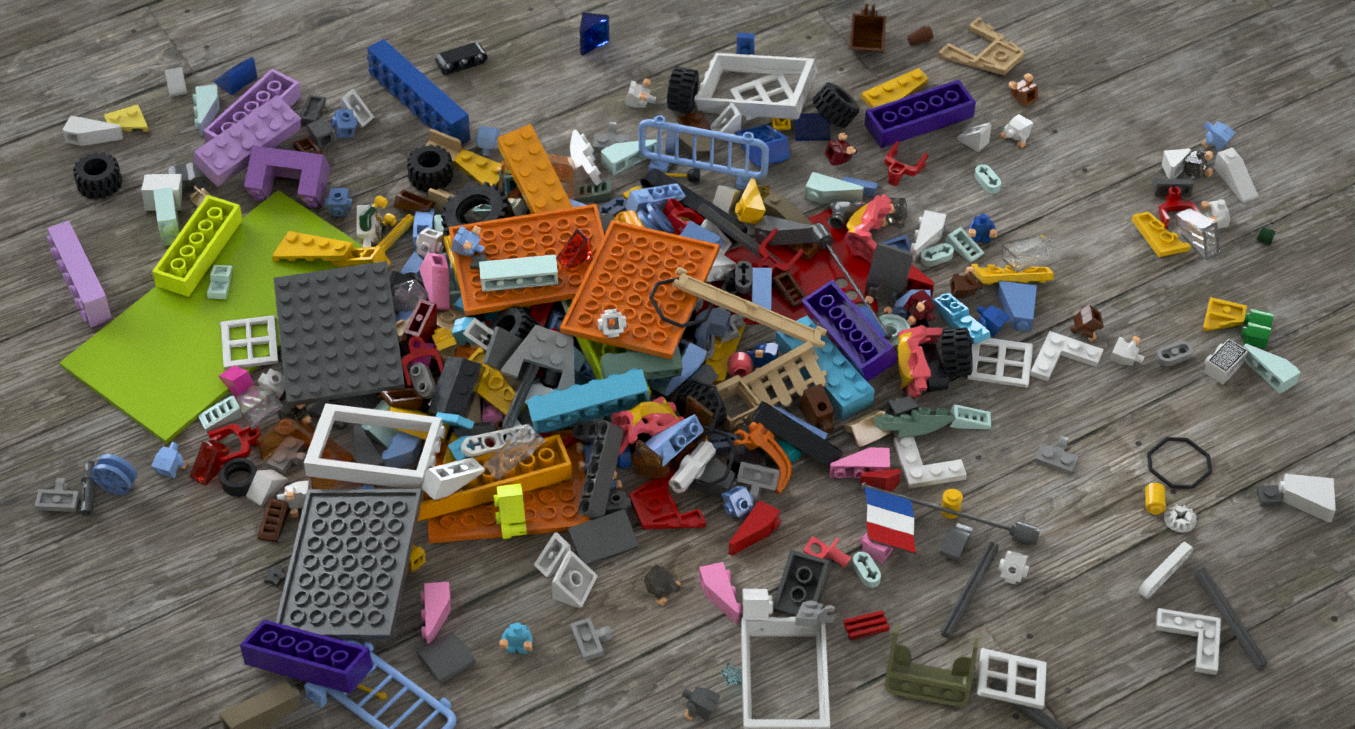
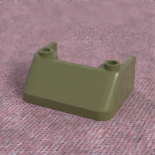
M895 623L885 678L886 690L893 695L957 707L964 706L969 700L979 638L974 640L972 657L960 656L956 658L953 662L952 670L911 663L910 649L905 645L897 644L900 623Z

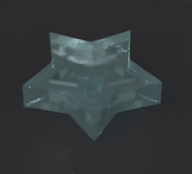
M728 662L726 669L720 671L726 678L727 685L732 682L738 685L742 683L739 676L742 669L735 668Z

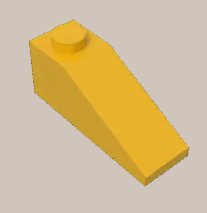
M751 178L739 203L736 204L735 213H737L740 222L758 224L766 210L755 178Z
M377 246L354 248L346 261H331V264L343 268L387 261L389 267L391 261L382 248Z

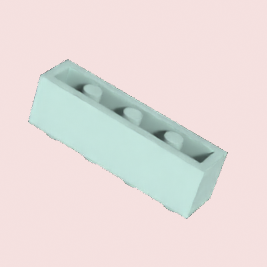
M556 255L479 262L482 292L559 284Z

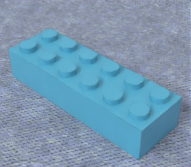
M808 315L797 320V322L813 329L817 328V325ZM776 331L775 344H779L778 349L783 355L805 343ZM821 335L820 340L825 342L823 349L815 346L814 348L817 351L815 354L819 357L817 363L821 371L826 370L828 374L825 377L827 384L823 388L834 409V413L843 421L873 405L875 390L827 336ZM806 367L800 370L805 380L811 378Z
M631 369L621 375L612 374L606 379H594L589 381L588 384L572 385L569 389L562 391L554 390L550 394L544 396L535 395L527 400L536 434L552 432L573 426L579 421H592L610 416L612 413L630 410L641 402H651L642 369Z

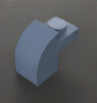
M712 308L708 320L696 324L694 338L697 339L698 347L705 349L710 335L726 337L731 325L730 311ZM707 310L698 314L695 320L703 319Z

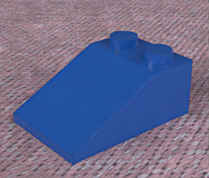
M768 124L735 132V135L743 136L745 132H751L754 135V139L765 142L769 148L768 164L773 162L781 163L785 159L790 158L788 137ZM741 144L746 153V144ZM750 145L749 159L756 166L761 167L762 150L757 146Z

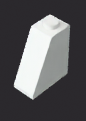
M1285 474L1283 482L1280 481L1278 487L1279 493H1282V502L1326 522H1332L1336 511L1334 478Z

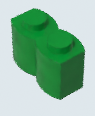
M1251 308L1250 314L1246 313L1244 324H1247V327L1243 326L1241 337L1244 338L1243 344L1266 349L1274 313Z

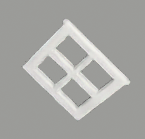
M772 74L730 89L735 100H744L740 93L756 88L759 95L746 99L748 101L762 99L763 102H772L769 96L785 91L789 99L778 103H790L794 94L785 77L781 74ZM778 80L782 86L766 92L762 85ZM744 116V117H745L746 120H750V119L756 118V117H758V116Z
M276 316L239 319L219 323L222 332L224 370H228L233 366L245 368L278 364ZM268 324V336L252 338L251 325ZM246 326L247 339L230 340L229 328ZM269 343L270 356L253 358L252 345ZM247 346L248 359L231 361L230 348Z
M994 338L986 339L977 344L972 343L973 371L971 375H968V379L1028 388L1033 344ZM980 345L998 347L997 358L979 356ZM1006 348L1025 351L1024 362L1005 360ZM978 361L995 363V375L978 373ZM1004 365L1023 367L1022 379L1003 376Z
M982 648L980 650L977 695L1043 709L1047 662ZM994 659L1007 662L1008 674L988 670V660ZM1017 665L1037 669L1036 681L1017 677ZM987 676L1007 680L1006 692L986 688ZM1016 682L1035 686V699L1016 695Z

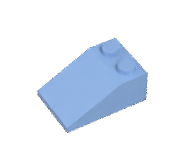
M681 338L677 346L680 350L683 365L681 376L648 380L649 388L668 396L699 369L700 365L704 362L706 350Z

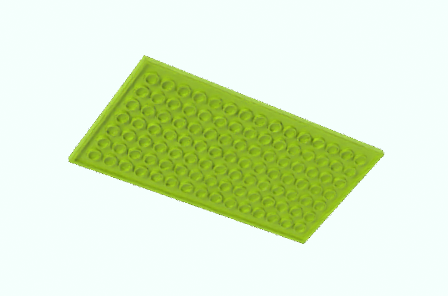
M277 190L242 218L243 220L189 297L160 287H154L59 362L60 367L167 445L197 420L198 415L210 409L230 392L219 378V375L226 371L223 364L222 332L219 323L274 315L277 317L275 319L278 352L281 349L273 278L341 268L332 265L331 261H323L322 258H317L313 261H306L305 259H296V261L280 259V261H273L271 256L288 231L352 242L354 248H362L360 243ZM214 265H230L233 267L227 299L207 298V291L211 282L210 274ZM268 324L251 325L252 338L268 336ZM246 326L229 328L230 340L247 339ZM269 343L252 345L253 358L270 356ZM247 346L230 348L231 361L248 359ZM260 366L245 367L242 369L247 370L251 375Z

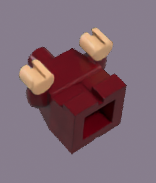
M839 133L837 141L829 140L824 154L831 165H841L852 159V154L857 153L856 147H851L848 142L843 141L847 139L846 133Z
M924 289L912 294L904 305V309L912 313L907 320L910 325L926 318L929 322H932L936 318L932 314L935 309L933 301Z

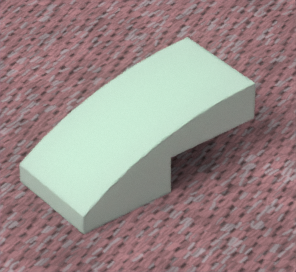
M213 266L210 274L211 282L207 291L208 299H227L232 277V266Z

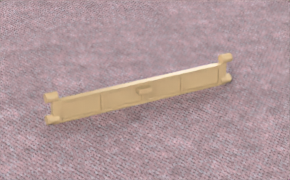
M681 267L677 268L675 274L680 275L679 280L675 279L673 282V286L677 289L803 342L810 341L813 346L823 349L825 342L820 339L821 335L825 336L827 329L820 326L813 329L753 302L686 275L687 270Z

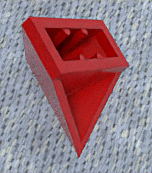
M900 469L863 472L860 475V488L861 484L866 482L865 485L892 492L899 485L901 471Z

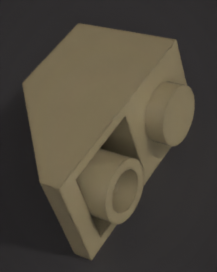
M679 132V145L693 156V134ZM696 135V158L710 157L711 138Z

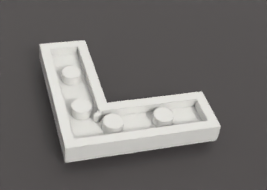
M1049 331L1032 367L1030 376L1048 382L1060 355L1097 367L1104 349Z
M914 437L894 438L893 443L908 489L966 480L967 474L961 459L923 465Z
M1158 608L1156 630L1196 636L1195 672L1217 674L1221 618Z

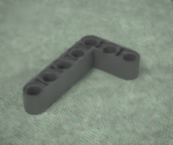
M605 420L579 421L575 424L572 432L574 438L593 444L578 508L580 515L591 519L602 517L605 514L624 433L622 427Z

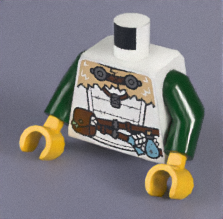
M377 196L373 205H357V236L363 244L362 248L373 247L374 244H378L381 240V232L386 229V225L388 224L393 227L397 223L396 216L392 214H386L382 222V217L377 207L385 208L388 200L382 196Z

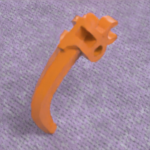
M755 422L749 425L750 433H746L742 429L735 431L734 434L740 435L741 440L737 439L733 444L736 446L745 445L749 450L760 447L776 463L781 471L775 492L777 494L782 493L792 476V464L785 451L774 439L772 432L763 427L761 423L757 424Z

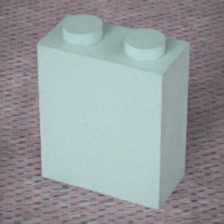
M172 187L153 190L157 222L163 246L171 245L180 233Z

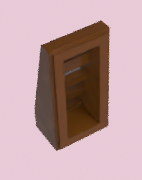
M310 137L293 142V146L299 152L322 154L320 148Z
M403 189L395 196L393 207L429 212L435 206V202Z
M789 271L773 277L771 281L772 287L792 308L803 304L801 300L807 296ZM796 297L800 298V300L795 302L793 300Z
M415 388L389 390L380 393L381 397L390 407L420 410L424 400Z
M269 499L257 536L258 539L278 542L290 512L287 501ZM266 530H270V531H275V533H269V532H265V531H266Z

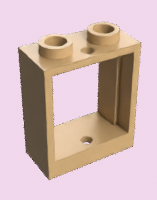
M739 375L715 385L722 401L738 394L750 408V410L733 418H730L727 414L726 420L722 425L728 432L732 433L741 430L744 424L749 425L752 422H756L751 417L761 402Z

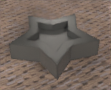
M485 253L480 256L471 255L473 262L470 264V269H478L480 271L479 262L489 261L485 258Z
M282 566L276 569L267 568L268 575L264 579V583H273L278 587L281 581L286 580L287 575L282 572Z

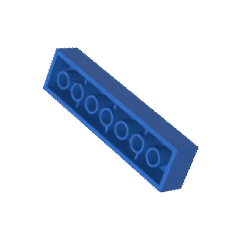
M382 39L367 48L368 71L373 78L375 77L383 87H386L392 96H396L403 106H407L413 115L418 116L424 125L461 140V145L470 140L469 115L385 39Z

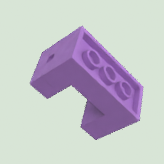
M252 145L244 188L254 200L263 202L271 196L275 176L299 179L300 183L297 194L306 207L314 209L323 207L331 166L323 154Z

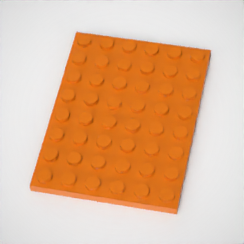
M597 204L449 227L451 244L461 226L472 232L475 226L480 227L479 245L485 247L482 254L485 253V258L489 261L556 255L558 285L482 292L480 271L478 269H470V264L473 262L472 257L453 252L465 316L501 311L512 306L526 307L574 299L604 237ZM475 251L473 256H480L482 254Z
M611 220L560 326V333L672 360L686 327H677L660 318L649 299L651 291L656 282L680 277V275L675 274L678 267L687 270L686 275L706 282L719 253L720 245ZM673 282L659 285L653 298L664 317L683 324L689 321L699 297L677 289L673 286ZM616 309L617 312L622 313V316H625L627 327L624 328V333H619L618 337L608 338V335H604L602 330L599 331L597 319H601L600 314H605L604 310ZM614 319L608 320L609 326L615 324Z
M573 430L552 431L549 433L553 436L559 434L561 439L564 440L569 437ZM487 438L484 440L486 446L494 447L495 443L492 439ZM578 439L566 449L572 464V479L523 492L527 535L567 532L570 527L590 521V518L580 515L578 511L585 482V470L579 471L578 462L583 461V452L577 453L576 444L581 443V440ZM445 440V443H441L440 451L435 455V467L443 464L450 440ZM494 501L427 519L429 544L502 537L501 524L496 523L495 512H499V507H495Z

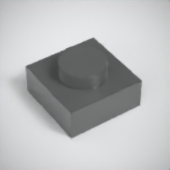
M1277 485L1257 486L1256 492L1260 507L1281 505L1282 500Z

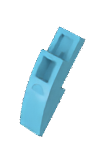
M950 293L942 294L940 297L933 299L934 305L951 329L967 327L973 344L990 338V331L969 315V309Z

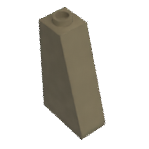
M285 681L221 712L219 716L223 729H269L301 707L299 701L300 693L294 686L290 687Z

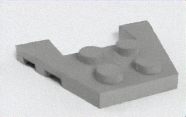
M535 325L500 372L502 375L517 379L522 362L525 361L562 373L557 390L569 389L570 386L575 385L573 337Z

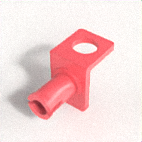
M812 536L803 549V552L823 559L830 558L843 568L846 567L851 559L850 556L836 548L839 540L838 537L830 546H827ZM811 545H818L821 548V553H813Z

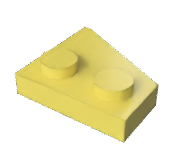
M138 105L104 114L106 123L120 125L122 131L132 132L133 129H142L143 132H149Z

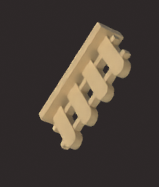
M807 341L748 374L742 380L760 402L764 401L771 406L781 402L783 406L789 407L793 403L791 396L798 393L802 397L803 391L808 389V386L813 383L815 385L822 384L825 387L827 384L825 377L828 374L826 370L821 371L817 363L819 357L815 354L817 351L811 342ZM804 367L807 368L811 376L806 381L800 372ZM788 376L794 385L790 390L787 389L783 381ZM770 386L774 388L777 397L772 400L766 390Z

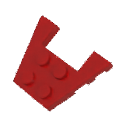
M673 466L666 473L662 472L659 474L658 478L652 482L648 481L629 494L631 505L642 529L706 527V521L700 508L679 514L667 486H670L669 480L676 473Z

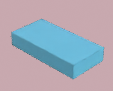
M437 412L436 417L442 418V423L449 426L471 429L474 421L459 415Z

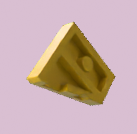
M1210 297L1202 331L1243 325L1247 305Z

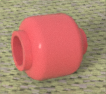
M735 352L728 358V373L731 377L739 375L742 379L752 373V360L747 353Z

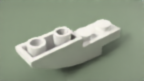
M574 130L570 143L573 164L583 180L590 177L597 186L602 181L598 176L601 173L593 162L596 160L592 154L595 151L585 135H580L577 130Z

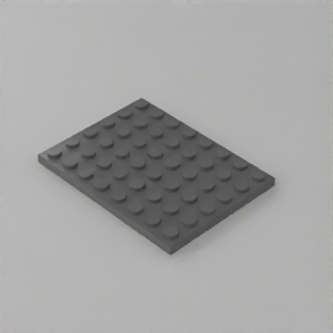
M387 261L273 278L288 407L405 388Z
M307 489L275 623L336 639H393L423 498L422 489Z

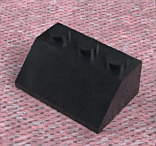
M448 356L428 412L436 415L437 412L454 414L467 419L485 370L483 365L465 358Z

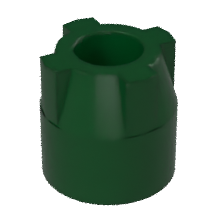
M1262 226L1257 240L1271 245L1276 231Z

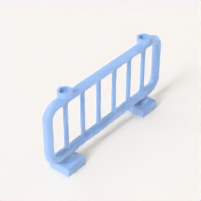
M656 116L654 120L646 119L639 124L638 149L642 156L651 159L648 172L656 168L663 173H667L670 163L738 176L735 189L740 190L746 189L751 178H755L756 181L757 179L764 178L768 173L769 148L762 140L754 139V135L751 132H745L743 136L668 123L665 122L663 116ZM647 126L658 128V153L646 150L645 128ZM661 129L675 131V157L661 154ZM679 132L693 134L692 160L679 158ZM696 135L711 138L710 163L696 161ZM714 139L728 141L727 166L713 164ZM732 142L746 144L745 170L731 167ZM750 145L757 146L762 150L760 172L748 171Z
M353 639L342 640L368 647L373 663L371 671L379 667L389 675L361 702L356 704L345 696L347 693L344 692L341 693L340 691L309 682L305 684L306 697L320 708L327 703V692L375 729H394L423 701L436 710L416 729H423L438 713H441L448 719L447 724L442 729H454L456 726V716L450 710L452 706L446 698L438 701L375 655L372 652L374 648L368 641L360 644ZM392 678L404 686L374 716L361 708ZM407 690L417 695L420 699L389 728L377 720Z

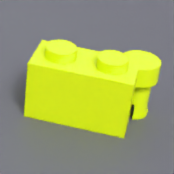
M521 484L497 486L494 504L495 507H499V512H495L496 523L501 524L502 538L511 539V536L527 535Z

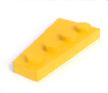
M917 68L862 92L861 98L870 108H874L916 93L928 84L929 78Z
M288 231L271 257L273 261H280V259H287L288 261H296V259L313 261L317 258H322L323 261H346L354 246L352 242Z
M971 264V267L974 268L973 274L985 285H993V283H999V281L1023 284L1029 283V281L1045 283L1047 280H1053L1054 273L1048 267L1023 266V269H1020L1014 265H1006L1005 269L992 264H987V268H980L978 264Z
M479 347L468 358V360L482 364L485 368L476 394L506 416L516 393L499 371L483 364L485 352ZM523 404V406H522V408H521V410H520V413H521L522 410L525 408V405H524V404Z

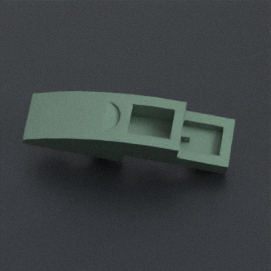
M920 407L919 410L912 409L911 416L901 414L900 417H894L889 414H883L882 417H875L874 425L880 430H891L898 438H905L938 430L955 420V416L947 408L938 407L937 410H931L926 407Z

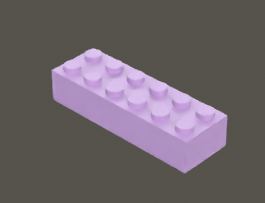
M271 69L203 130L205 143L276 95L289 107L293 106L301 98L299 82Z
M276 95L194 151V164L219 187L249 165L252 145L275 148L300 130L301 118Z
M66 221L47 228L49 236H46L50 247L53 246L50 249L53 259H58L56 261L57 267L60 272H64L62 276L65 284H70L68 286L69 292L72 297H76L74 301L77 309L82 310L80 313L83 321L88 322L90 328L112 321L106 295L70 222Z

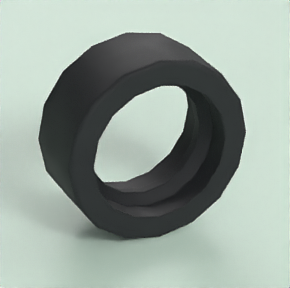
M235 458L227 461L219 472L223 490L231 496H246L257 472V467L246 458ZM237 471H247L251 474V477L243 483L236 484L227 480L232 473Z

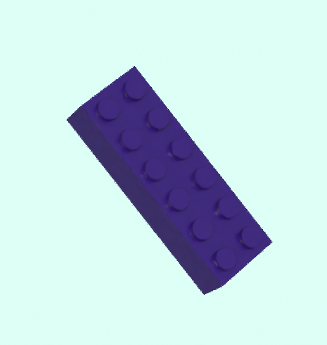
M956 80L868 109L865 113L864 125L880 148L895 144L896 141L901 142L974 117L976 101L960 80Z
M833 280L801 300L809 317L817 326L827 329L825 335L867 382L898 361L893 346Z
M263 620L240 644L245 665L351 694L373 669L370 649L368 647L268 620Z

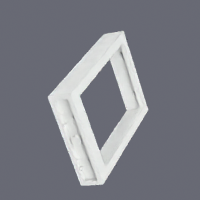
M715 53L713 60L710 61V67L705 73L704 81L700 84V90L695 95L694 103L697 105L698 111L702 110L703 113L721 114L731 103H734L743 116L799 119L817 74L815 59ZM723 71L800 76L790 103L712 98Z
M325 404L304 461L306 476L405 489H422L421 487L428 469L435 467V455L439 453L441 447L440 439L445 436V426H442V418ZM334 421L429 432L417 470L321 459Z
M769 617V620H743L742 618L743 729H830L825 622L819 621L817 627L796 625V617ZM750 636H816L820 720L752 719Z

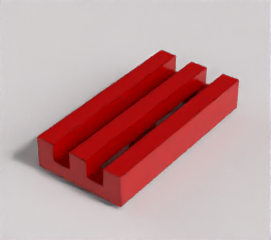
M883 610L843 621L849 640L887 632L890 629ZM882 624L880 626L870 628V626ZM858 629H864V630H860V631H856V632H851V631L858 630Z

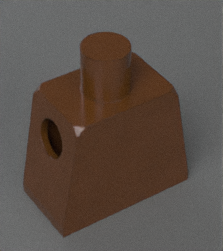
M822 384L805 389L799 407L800 411L809 424L818 429L821 428L826 433L832 432L835 429L832 424L834 409Z

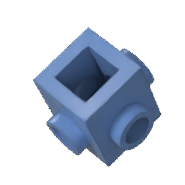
M335 110L334 117H331V127L335 130L336 138L354 137L357 117H354L353 110Z
M330 188L329 198L325 200V208L329 209V216L348 217L349 209H352V199L349 197L348 188Z
M736 486L721 494L725 503L724 509L730 516L741 519L748 516L749 512L754 508L753 497L746 487Z

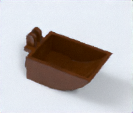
M865 3V9H861V14L852 13L849 50L884 53L886 16L878 15V10H875V4H872V9L868 10L869 4Z

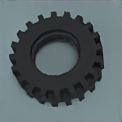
M474 182V186L464 185V190L460 191L457 189L454 197H448L449 204H444L442 207L445 212L441 213L443 220L441 224L449 236V227L463 225L461 223L463 216L470 209L483 204H488L492 207L489 216L484 221L514 217L515 213L504 191L501 188L499 189L496 184L490 186L489 182H484L483 185H480L479 182Z

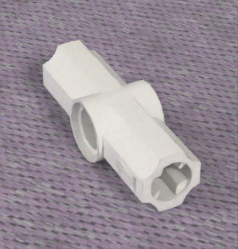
M701 442L691 455L688 454L684 457L679 470L669 480V485L675 492H684L694 479L701 477L706 464L716 453V449L710 442Z

